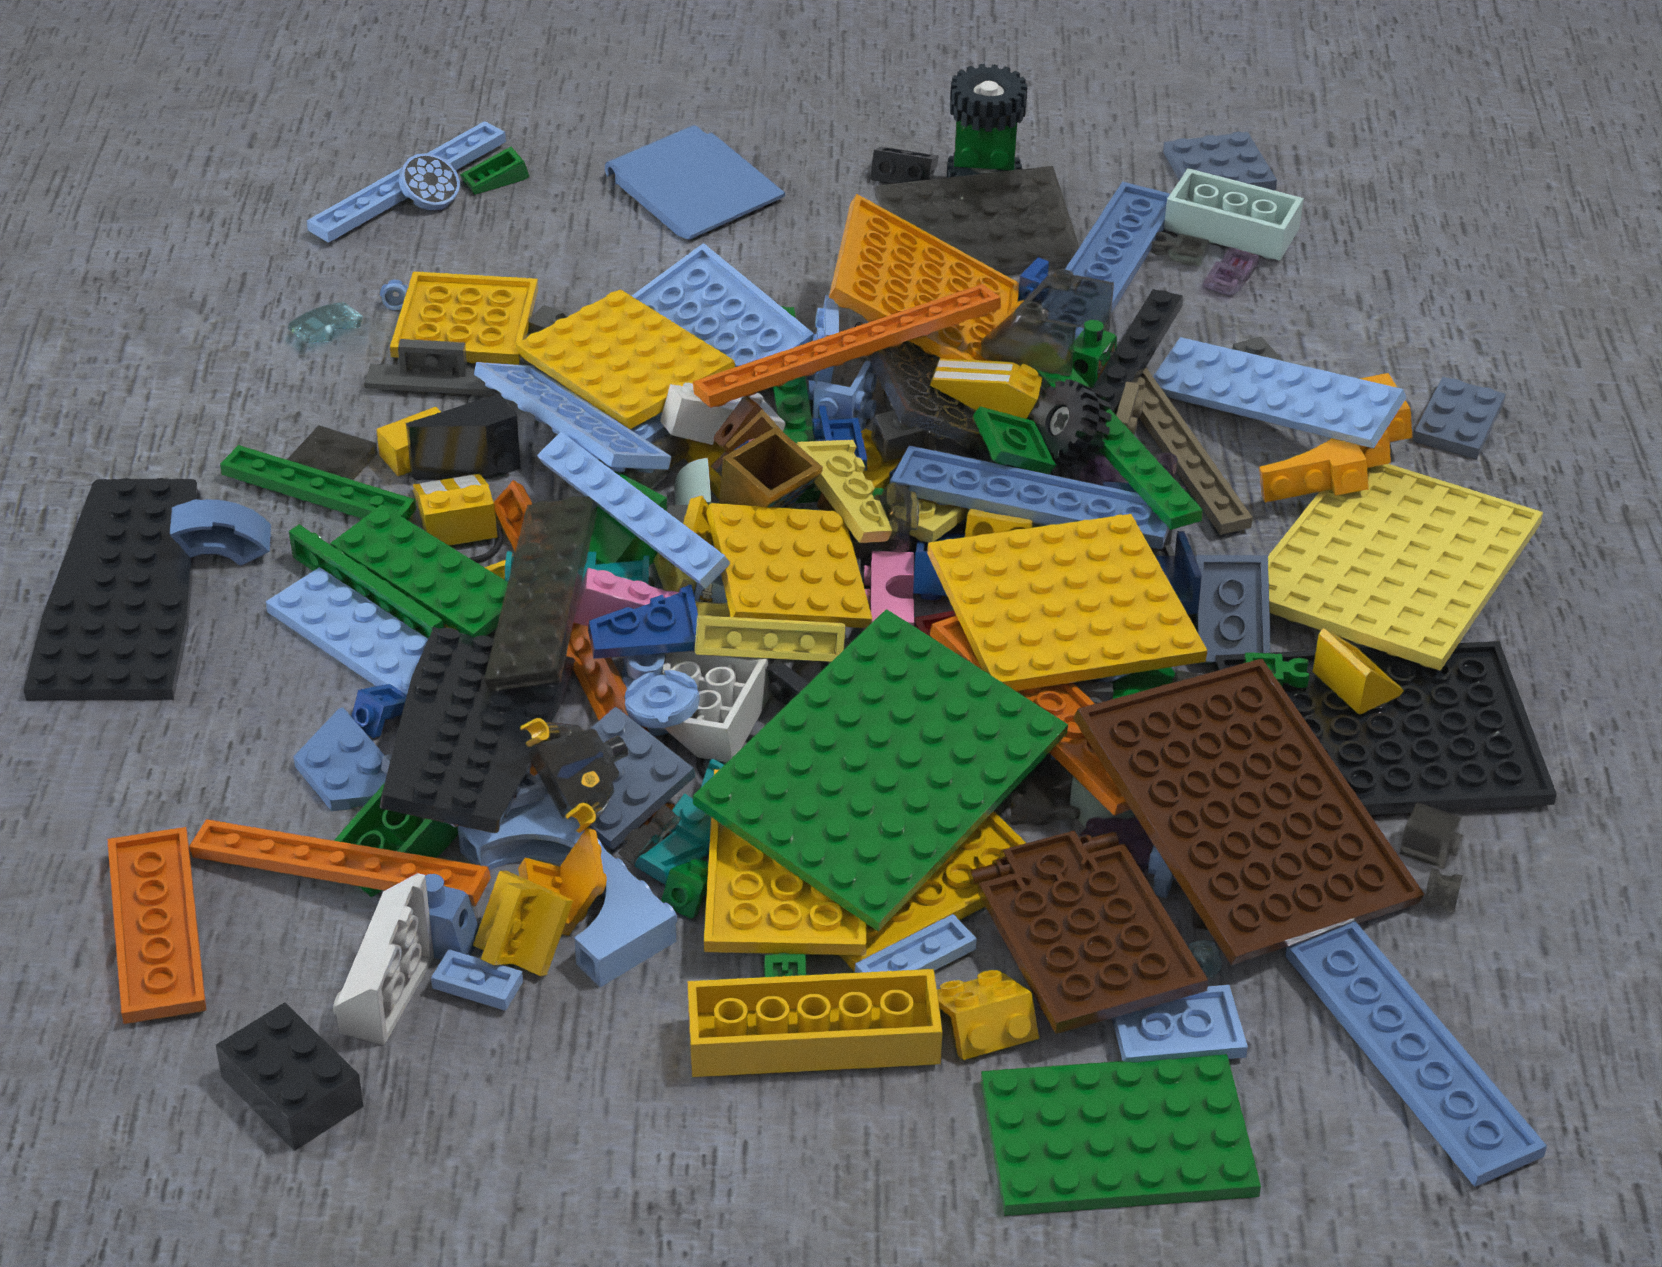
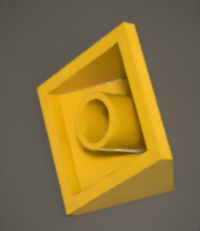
M1325 628L1320 631L1312 672L1359 715L1399 697L1404 690L1358 648Z

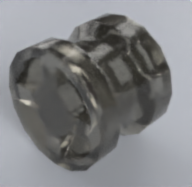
M1431 868L1423 906L1432 907L1439 905L1443 906L1446 911L1454 913L1463 875L1453 874L1452 876L1442 875L1440 870Z

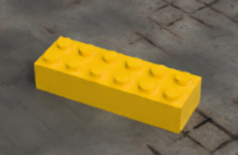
M934 969L687 981L692 1077L941 1064L942 1025Z

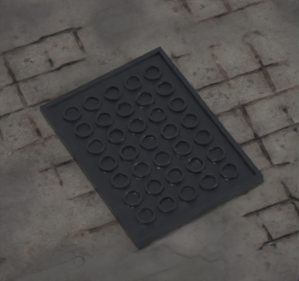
M1500 641L1459 643L1441 671L1424 667L1419 663L1398 656H1392L1371 647L1358 648L1404 690L1399 697L1360 715L1312 672L1316 650L1270 653L1282 654V661L1285 662L1295 658L1308 660V687L1297 688L1288 683H1283L1282 688L1370 815L1555 804L1556 790ZM1245 654L1215 655V671L1243 664Z

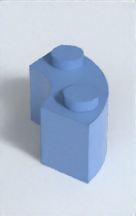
M195 499L172 507L170 536L190 558L201 554H218L232 559L241 566L270 552L271 524L253 509L237 503L223 500Z

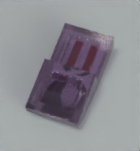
M1229 247L1222 261L1215 262L1203 283V288L1232 297L1245 285L1259 264L1258 255Z

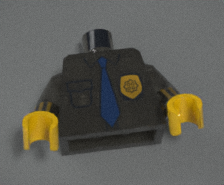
M541 718L533 719L520 726L521 730H528L532 736V739L526 742L527 747L541 743L528 756L562 819L576 818L580 824L576 831L581 833L603 814L615 792L613 781L620 776L614 763L628 756L627 746L620 736H615L602 742L594 728L583 730L579 725L555 722L546 723Z

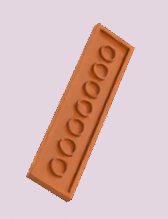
M957 615L932 624L930 636L982 669ZM1073 682L1016 691L1068 724L1067 734L1049 753L1114 816L1130 810L1131 808L1073 719L1077 709L1095 703Z

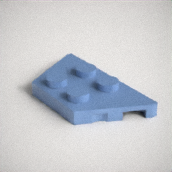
M343 707L338 709L293 756L295 768L331 811L348 810L357 806L364 807L385 783L387 776L381 770L383 756L385 755Z

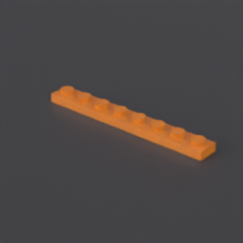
M208 819L205 820L189 845L193 858L384 891L417 873L423 875L437 874L443 878L444 886L466 892L469 895L472 906L477 905L491 879L487 866Z

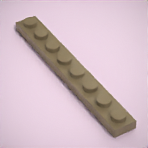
M1145 368L1137 382L1139 384L1138 397L1144 398L1142 413L1139 419L1220 535L1251 528L1253 517L1149 370Z

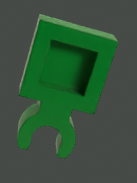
M1245 652L1244 663L1263 659L1282 687L1283 683H1288L1297 688L1308 687L1307 659L1295 658L1285 662L1282 661V654Z

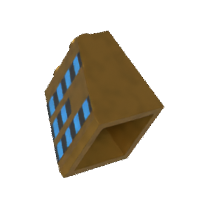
M775 427L723 457L719 504L789 508L820 476L823 466L779 428Z

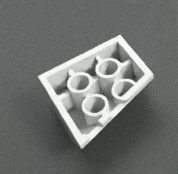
M695 651L665 653L666 661L663 665V675H665L664 670L686 673L695 680L700 701L698 709L690 718L678 725L664 729L698 758L728 762L742 748L772 694L768 686L770 684L767 666H769L768 658L696 655Z
M417 873L383 891L343 989L337 994L334 1001L333 1013L337 1015L340 1034L385 1045L433 961L434 952L425 875Z

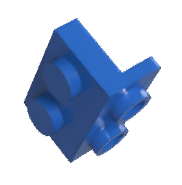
M818 406V418H813L812 420L814 439H817V441L854 440L857 447L854 452L855 456L862 459L865 466L864 471H866L867 456L859 419L828 420L826 406Z

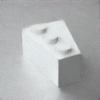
M684 383L683 386L670 384L660 422L671 435L713 445L714 435L743 397L729 401L723 406L710 408L694 394L693 383ZM756 393L755 395L748 396L759 404L782 431L784 430L785 422L763 400L762 395Z

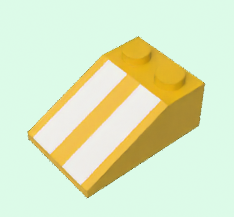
M939 358L930 386L975 410L981 406L1027 419L1038 400L1042 377L1038 376L1039 374L1034 368L1025 364L1020 366L1014 362Z
M480 474L413 484V491L423 529L447 545L498 537L493 498L488 483Z

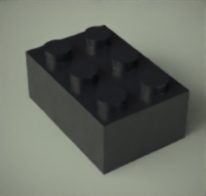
M285 1002L216 1044L221 1077L293 1151H296L364 1107L359 1074Z

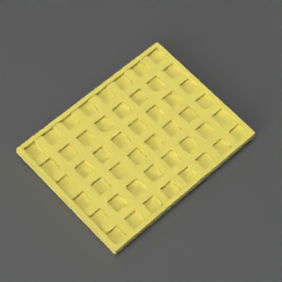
M1391 464L1367 468L1369 485L1367 490L1335 496L1332 489L1319 492L1268 556L1269 613L1320 631L1325 628L1333 634L1351 640L1356 644L1366 645L1386 652L1389 655L1398 656L1441 671L1540 526L1543 516L1541 511Z

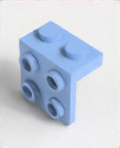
M868 360L864 362L851 387L818 381L814 387L813 418H818V406L825 405L828 420L858 418L861 431L865 429L867 420H872L876 411V400L872 399V393L877 384V373H873V362Z

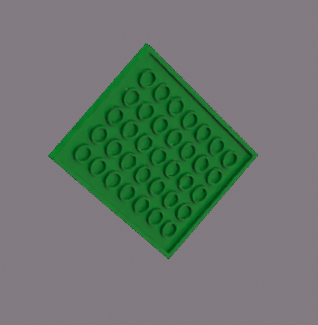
M886 609L693 795V805L879 932L1067 734L1068 724Z

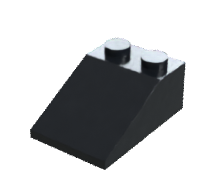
M501 394L406 423L410 470L413 480H444L480 474L484 479H491L521 469L517 415Z

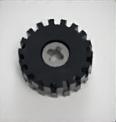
M1066 379L1065 382L1061 380L1055 382L1056 388L1050 386L1045 390L1047 396L1039 397L1037 402L1040 405L1038 409L1033 408L1031 415L1034 416L1033 421L1056 466L1073 471L1078 470V466L1085 467L1088 465L1087 459L1094 460L1098 455L1095 450L1098 447L1103 448L1105 442L1102 441L1104 435H1109L1110 428L1106 426V423L1111 421V414L1106 412L1110 409V404L1104 401L1106 397L1102 393L1077 381Z

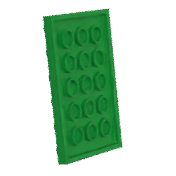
M1227 1054L1144 1062L1115 1061L981 1071L980 1082L1004 1216L1260 1196L1261 1183Z

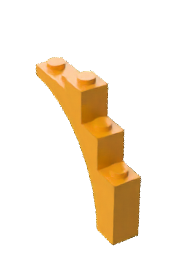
M1389 373L1360 378L1397 387ZM1406 400L1404 401L1374 449L1331 438L1303 454L1284 461L1260 466L1261 495L1264 502L1331 489L1335 496L1369 489L1367 468L1391 463L1390 442L1413 438L1411 408Z

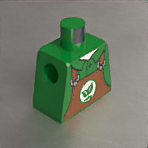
M1088 320L1084 323L1083 331L1069 347L1066 362L1090 388H1093L1115 352L1117 336L1114 333L1105 331L1102 322Z

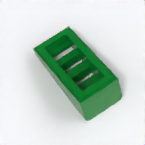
M509 147L461 173L460 177L473 194L476 195L529 178L530 175L524 160L512 147ZM480 179V181H478L477 183H475L473 180Z

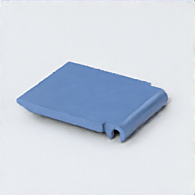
M695 125L605 163L607 177L615 174L616 184L677 236L689 240L785 197L783 190L712 132L706 134Z

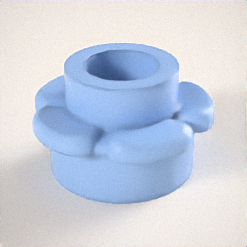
M396 279L390 280L388 284H384L380 290L383 304L391 310H400L409 286L403 285L402 281ZM397 292L399 296L395 297L393 293Z

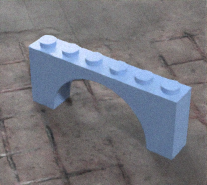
M548 793L545 794L542 800L511 809L507 817L502 818L498 833L458 826L460 852L472 864L487 866L489 870L510 863L522 862L524 858L561 865L584 831L581 833L576 831L580 827L577 819L574 817L567 819L566 813ZM598 839V844L601 846L603 872L607 877L606 886L602 893L605 901L596 919L583 932L575 936L574 940L576 965L599 987H602L675 943L677 915L668 903H663L652 893L646 882L634 877L621 859L614 858L607 852Z

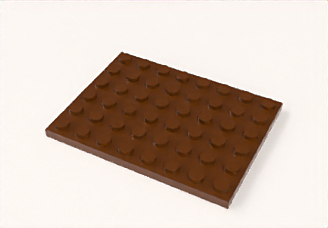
M1263 659L1077 709L1073 717L1074 721L1231 965L1307 941L1354 921L1358 924L1419 904L1424 897V892Z

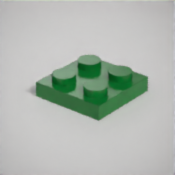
M979 406L973 418L980 435L987 445L991 458L996 463L1048 475L1052 472L1056 464L1034 421Z

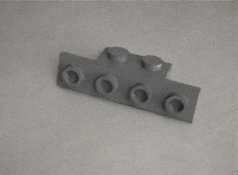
M400 339L398 345L400 365L370 363L364 383L367 389L382 391L402 390L444 394H473L477 396H493L496 394V390L486 387L485 382L474 375L475 369H467L466 345L464 342Z

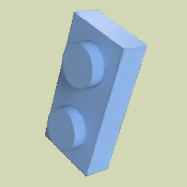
M448 949L433 973L431 983L432 989L506 1011L523 983V975L520 970L503 965L494 966L480 958Z

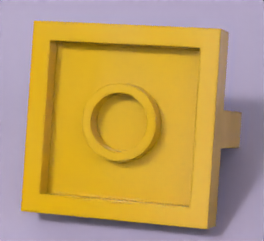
M499 871L473 946L484 950L481 960L494 966L514 964L538 976H545L548 974L573 900L509 871Z

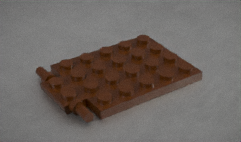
M1075 830L1003 849L1001 850L1000 858L993 860L991 865L968 871L971 885L979 884L978 895L1055 1034L1207 991L1208 979L1126 845H1119L1116 832L1091 838L1090 835L1078 837Z

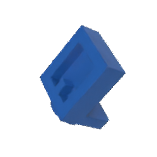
M1038 257L1020 275L1018 302L1037 309L1041 307L1050 293L1049 261Z
M391 684L360 689L356 696L351 717L367 735L372 738L380 737L385 719H393L396 716L402 715L407 695Z

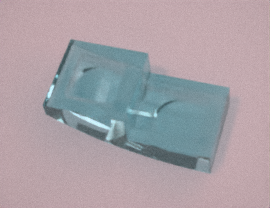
M345 302L333 303L315 308L297 317L289 323L288 330L305 343L332 341L336 329L360 328L363 316Z

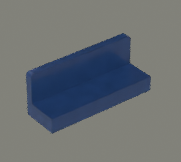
M1177 531L1175 556L1155 557L1186 613L1198 614L1201 571L1185 531Z

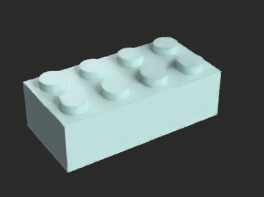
M1188 168L1167 198L1164 230L1174 232L1180 236L1201 239L1210 244L1216 243L1231 247L1236 251H1246L1261 255L1266 259L1281 260L1300 228L1304 198Z

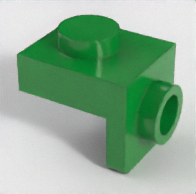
M692 859L689 862L670 868L661 901L668 903L675 912L688 918L696 917L702 898L707 895L709 862Z

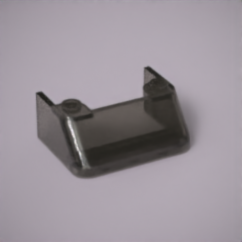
M1055 270L1053 274L1048 275L1022 298L981 340L980 355L992 361L1014 362L1020 366L1025 364L1036 370L1070 376L1072 374L1076 327L1084 328L1086 321L1098 320L1103 323L1104 330L1109 332L1114 282L1073 275V272L1070 270Z

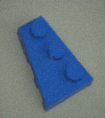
M692 585L682 587L679 593L666 598L663 595L651 598L650 603L635 609L626 607L589 620L588 633L593 659L695 651L698 612Z

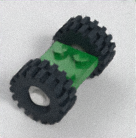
M979 64L978 68L969 66L966 71L961 69L957 72V76L954 75L952 77L950 114L953 115V119L956 121L955 152H953V156H949L947 162L946 193L949 195L950 200H957V205L963 207L966 204L970 210H974L975 207L981 208V211H987V208H992L993 211L1000 210L1001 205L1007 208L1010 206V202L1015 203L1018 196H1020L1022 164H1020L1021 160L1019 157L1015 158L1017 125L1023 121V117L1026 115L1028 85L1024 76L1020 77V73L1017 71L1011 73L1009 67L1004 66L1003 69H999L998 65L992 64L991 67Z

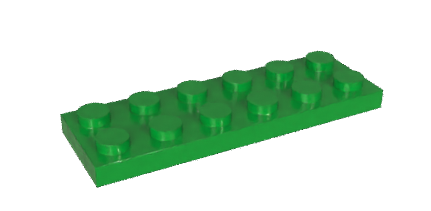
M380 505L330 543L331 546L342 550L347 557L356 563L363 564L380 579L387 580L404 595L412 597L428 611L436 613L448 627L457 630L459 633L471 635L474 638L480 635L487 636L528 603L525 592L384 505Z

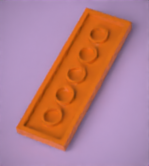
M181 827L107 839L123 1023L128 1024L207 1011L187 828Z

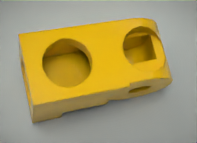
M970 508L967 514L965 537L1013 531L1015 529L1032 528L1033 522L1030 519L988 513Z

